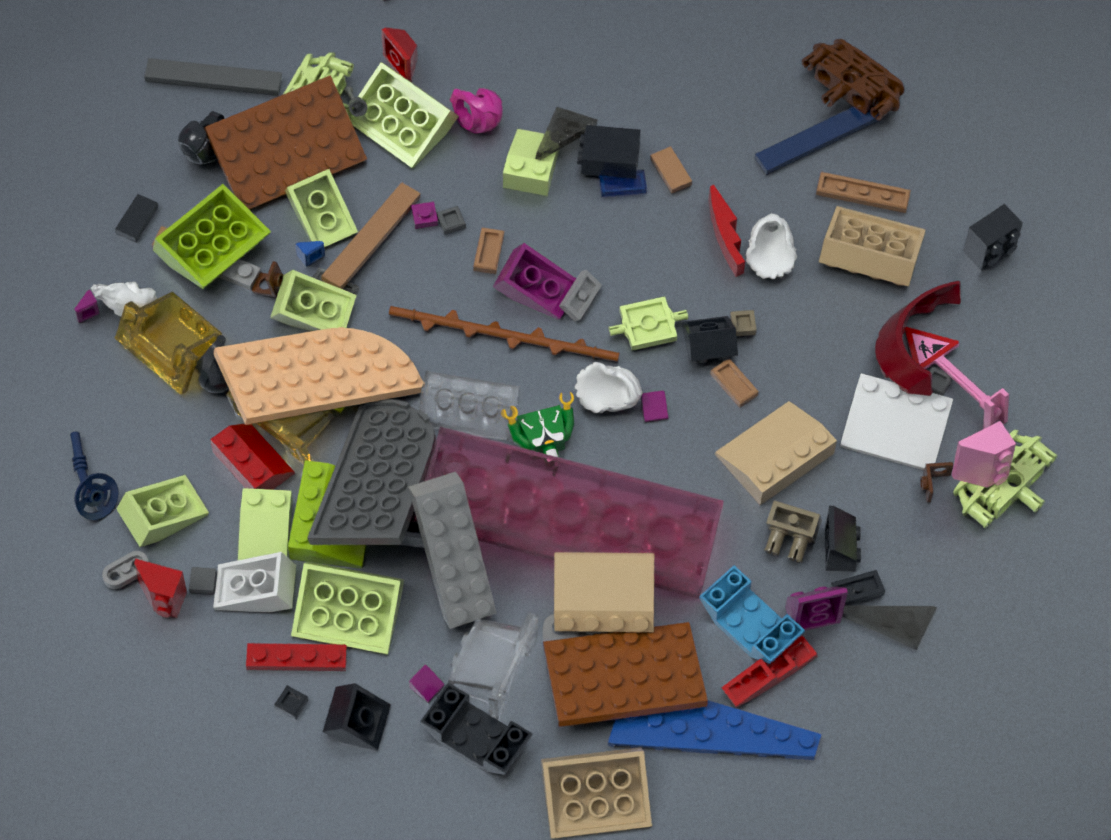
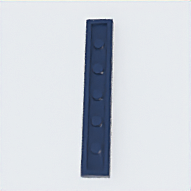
M852 107L756 153L755 159L767 175L879 120H876V117L874 118L871 115L870 110L867 114H863L855 107Z

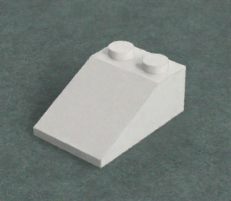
M282 552L218 564L213 608L215 610L276 612L291 609L296 564Z

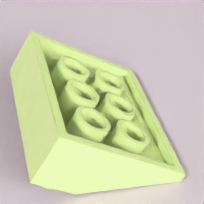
M381 62L358 95V97L365 100L368 107L367 112L360 117L351 116L350 121L358 130L414 168L448 133L459 115Z
M313 562L304 563L291 636L331 644H345L347 647L388 654L401 602L404 579Z

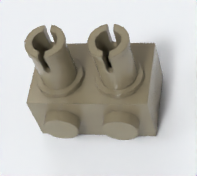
M773 501L766 522L771 533L764 551L769 554L773 552V555L779 556L784 537L787 535L792 536L794 540L787 558L802 563L807 544L815 543L822 522L821 515Z

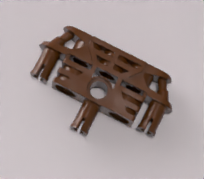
M836 39L833 45L817 43L813 46V52L802 59V65L808 71L816 67L814 78L830 89L821 97L822 102L825 105L827 104L828 107L833 106L834 103L842 98L863 114H867L870 110L871 115L874 118L876 117V120H881L890 111L896 112L899 110V99L905 91L902 81L847 41Z

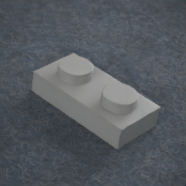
M239 259L218 277L251 291L261 272V268Z
M587 270L581 271L559 307L574 321H579L602 284Z

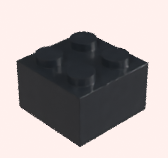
M1003 204L969 227L963 252L980 270L987 266L991 267L999 261L1000 257L1005 254L1009 255L1016 250L1023 222Z

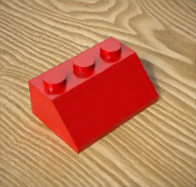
M252 424L229 425L210 439L215 456L244 488L274 490L295 474V471Z

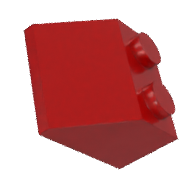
M135 559L134 565L139 584L154 612L162 617L168 618L172 616L178 618L187 594L183 571Z

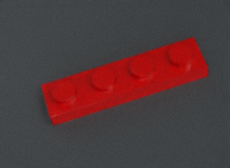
M247 643L246 669L346 671L347 645Z

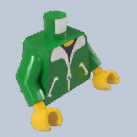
M562 392L560 393L559 401L563 404L562 409L560 405L517 416V408L510 406L513 412L510 417L507 416L506 410L502 409L501 416L509 421L507 426L513 442L524 451L530 452L534 458L544 456L548 465L559 462L558 452L565 449V442L570 440L575 425L573 407L570 405L574 400L572 392H570L571 398L568 402L562 400Z

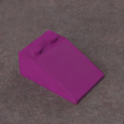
M523 243L513 249L493 288L513 301L559 320L564 313L559 305L576 278Z
M823 586L816 588L812 592L793 593L786 600L785 608L787 614L805 631L841 623L847 589L844 587L827 588Z

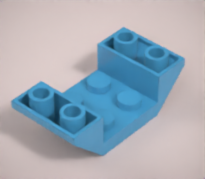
M734 565L699 596V599L715 625L751 658L762 659L770 664L796 641L805 630L788 614L781 618L750 590L752 581Z

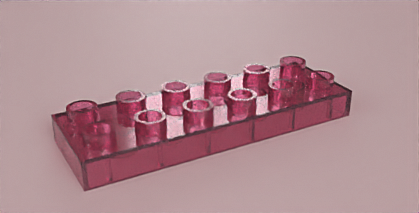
M440 427L424 482L452 472L458 474L464 484L478 541L554 560L555 552L654 553V587L699 599L721 515L723 500Z

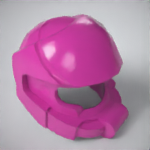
M479 88L475 96L469 91L454 89L450 102L452 103L454 113L459 115L457 121L463 128L472 133H485L492 131L500 123L503 108L501 97L497 93L489 89ZM464 101H466L469 105L472 115H470L468 109L464 107Z

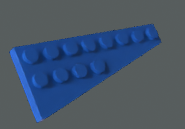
M708 700V707L615 719L608 740V746L655 748V750L677 749L682 750V752L718 754V752L734 753V755L755 754L758 757H767V755L785 756L788 759L814 760L821 734Z

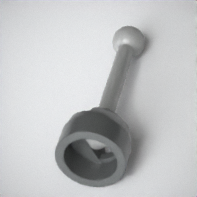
M346 86L344 93L349 95L351 99L348 104L349 111L353 116H363L368 108L365 100L355 97L352 87Z

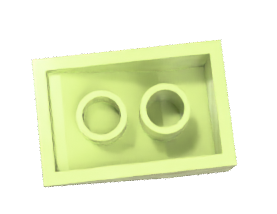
M517 129L503 171V188L548 196L562 137Z
M329 169L285 189L293 210L310 241H323L324 247L358 232Z
M291 270L283 276L270 318L308 331L338 327L347 328L356 295Z
M186 475L128 491L124 494L117 507L118 513L139 547L159 542L209 514Z
M243 488L240 509L238 560L282 552L288 557L293 510L291 491Z

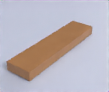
M821 172L816 195L906 213L911 190Z

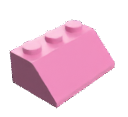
M1001 421L958 442L952 471L954 479L987 488L994 484L1000 485L1008 479L1016 443Z

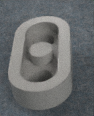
M133 551L107 565L102 572L105 585L111 589H119L138 579L136 569L133 568L135 559L149 562L146 554L141 551ZM114 576L120 577L118 580H112Z

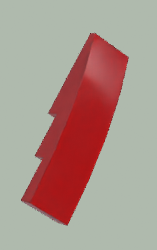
M713 184L709 189V206L714 232L725 260L735 277L744 273L745 260L739 253L741 239L736 233L737 217Z
M801 635L772 663L769 664L759 659L721 688L737 708L782 682L814 660L818 655L804 636Z

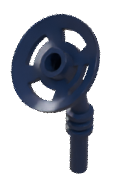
M75 431L70 433L74 454L72 458L74 472L77 473L80 481L74 496L75 508L82 517L88 520H99L107 516L114 509L119 495L118 486L115 480L107 474L94 473L88 476L87 459L83 455L80 433ZM103 479L106 482L100 485L98 483H92V480ZM107 490H110L109 500H108L107 504L104 505V503H105V501H106V499H107V496H108V491H107ZM86 505L96 507L97 512H86L84 508Z

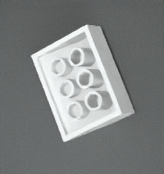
M861 373L840 447L924 470L926 463L936 462L953 399L934 393L931 396L908 394L900 390L899 385L894 382Z

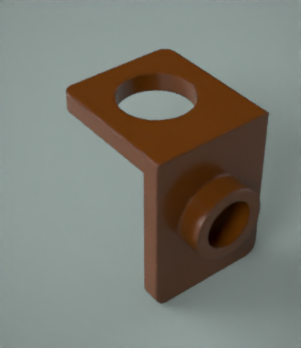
M272 262L268 274L260 272L252 288L254 294L277 297L283 279V274L277 262ZM262 281H266L268 289L260 288Z
M953 462L925 464L923 476L920 477L921 490H925L927 503L931 502L933 496L931 477L950 476ZM938 468H946L943 471H934Z

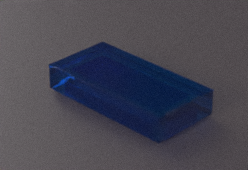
M644 169L637 170L636 179L599 175L601 197L647 193Z

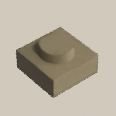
M754 310L730 312V320L736 328V336L756 335Z

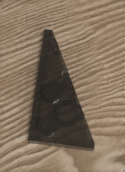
M556 107L537 150L535 159L542 160L577 140L581 134H585L586 125L597 126L598 119Z
M844 605L842 616L917 650L937 607Z

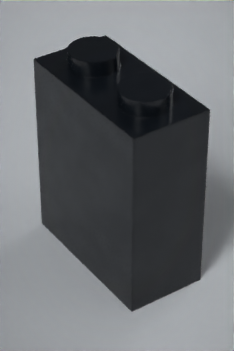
M586 125L585 134L580 136V148H583V151H578L577 165H581V174L636 179L641 130Z

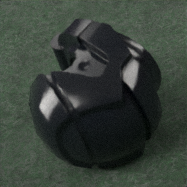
M211 111L209 116H206L200 123L191 121L181 130L178 137V145L190 162L207 164L217 160L204 128L223 120L224 116L222 114Z
M223 335L217 337L216 341L212 343L192 368L199 375L197 383L211 393H223L229 390L214 357V349L225 346L226 338Z

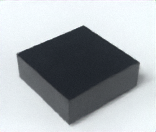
M287 685L275 702L274 709L296 720L309 699L308 696Z

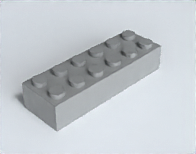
M452 472L409 486L442 616L449 628L451 629L496 614L469 503L461 478L456 472Z

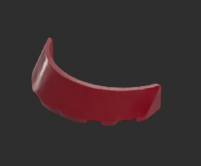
M960 281L946 283L924 292L891 316L882 326L875 345L876 360L880 365L883 375L898 384L900 390L908 394L932 395V373L911 358L904 346L902 337L908 319L912 315L932 312L939 304H960L962 300Z

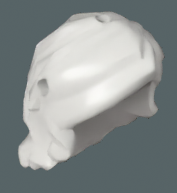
M771 213L759 219L752 228L750 243L746 252V263L762 279L771 278L773 280L776 276L782 278L783 274L791 272V269L794 268V261L797 259L792 232L787 221L776 214Z
M127 282L125 284L113 283L110 285L93 284L91 287L95 297L114 310L116 315L132 320L143 319L151 314L157 303L154 289H139L136 282Z
M593 362L585 370L582 369L577 375V383L575 384V389L578 390L576 396L580 397V404L593 413H603L604 411L616 412L632 408L643 394L639 380L631 371L620 366H605L599 362Z

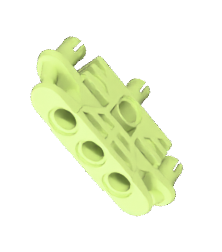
M328 53L326 56H320L319 58H313L312 54H307L284 94L331 75L341 96L347 85L345 76L350 77L354 64L335 58V53ZM343 103L348 116H353L349 111L348 104Z
M1013 430L1010 433L1014 441L1023 445L1015 446L1008 479L1002 484H994L987 488L960 481L953 494L960 497L963 516L969 514L984 528H987L994 518L998 519L1017 499H1020L1036 513L1045 501L1031 491L1029 487L1043 474L1045 466L1049 467L1058 456L1040 442L1042 437L1018 435L1019 430ZM1008 483H1015L1017 487H1013ZM968 490L973 494L970 499L965 493Z

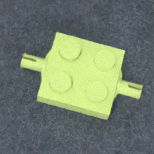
M665 297L620 306L619 311L622 324L609 326L610 336L624 333L629 340L632 351L677 341V333L674 327L675 322L687 320L688 313L687 310L673 313L668 307Z

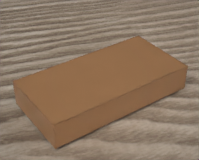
M671 146L651 154L650 159L671 194L692 185L691 178Z
M481 228L473 271L497 273L504 231Z
M731 359L725 360L711 370V376L739 408L758 396L759 391Z

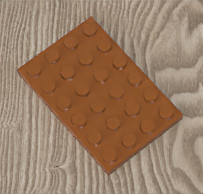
M331 75L204 128L232 193L248 209L285 195L287 187L327 169L330 170L331 174H334L367 160Z
M689 622L655 626L654 632H610L543 642L559 727L708 707V699Z

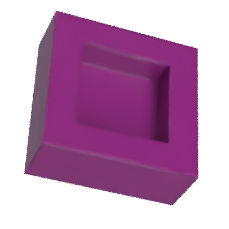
M434 202L411 205L415 229L438 226Z

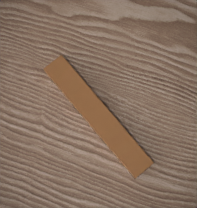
M401 182L321 276L322 281L343 289L410 211L411 205L416 204L420 199L421 193Z

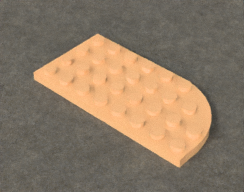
M329 328L216 347L214 349V357L245 425L424 393L425 384L415 365L399 347L381 336L359 329Z

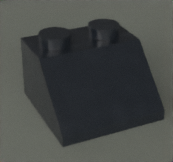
M728 316L682 322L687 354L691 361L705 363L713 358L729 360L732 356L738 355L736 328Z
M829 506L825 523V571L855 572L856 564L861 563V548H857V541H860L861 527L856 526L855 516L835 506Z
M356 683L336 686L322 732L340 743L378 750L391 704Z

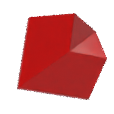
M386 27L381 29L383 56L396 72L412 82L418 59L417 44L405 30Z

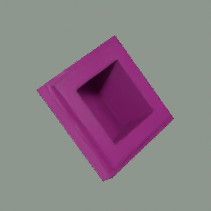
M90 289L74 308L78 323L100 313L97 300Z
M665 391L643 393L641 396V406L644 421L651 422L668 419Z
M424 665L409 681V688L427 703L445 686L427 665Z

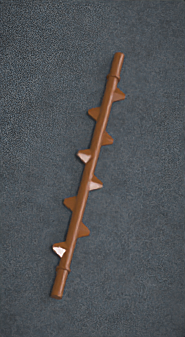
M390 306L389 315L411 319V321H421L424 331H429L436 324L464 330L466 337L479 333L507 339L510 349H514L523 342L550 348L553 355H557L561 351L591 356L593 359L596 357L615 362L619 360V352L599 349L597 346L589 347L584 339L570 343L546 338L542 328L539 327L531 334L502 329L497 321L487 326L459 320L456 310H451L443 317L419 312L416 309L409 310Z

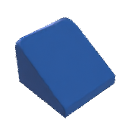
M323 241L299 242L295 244L296 254L306 267L325 256Z

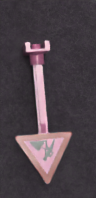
M910 327L905 328L911 358L925 369L933 364H937L980 403V407L984 410L983 429L993 425L998 420L1003 424L1008 422L1009 394L1002 388L991 397L987 396L944 357L959 346V341Z

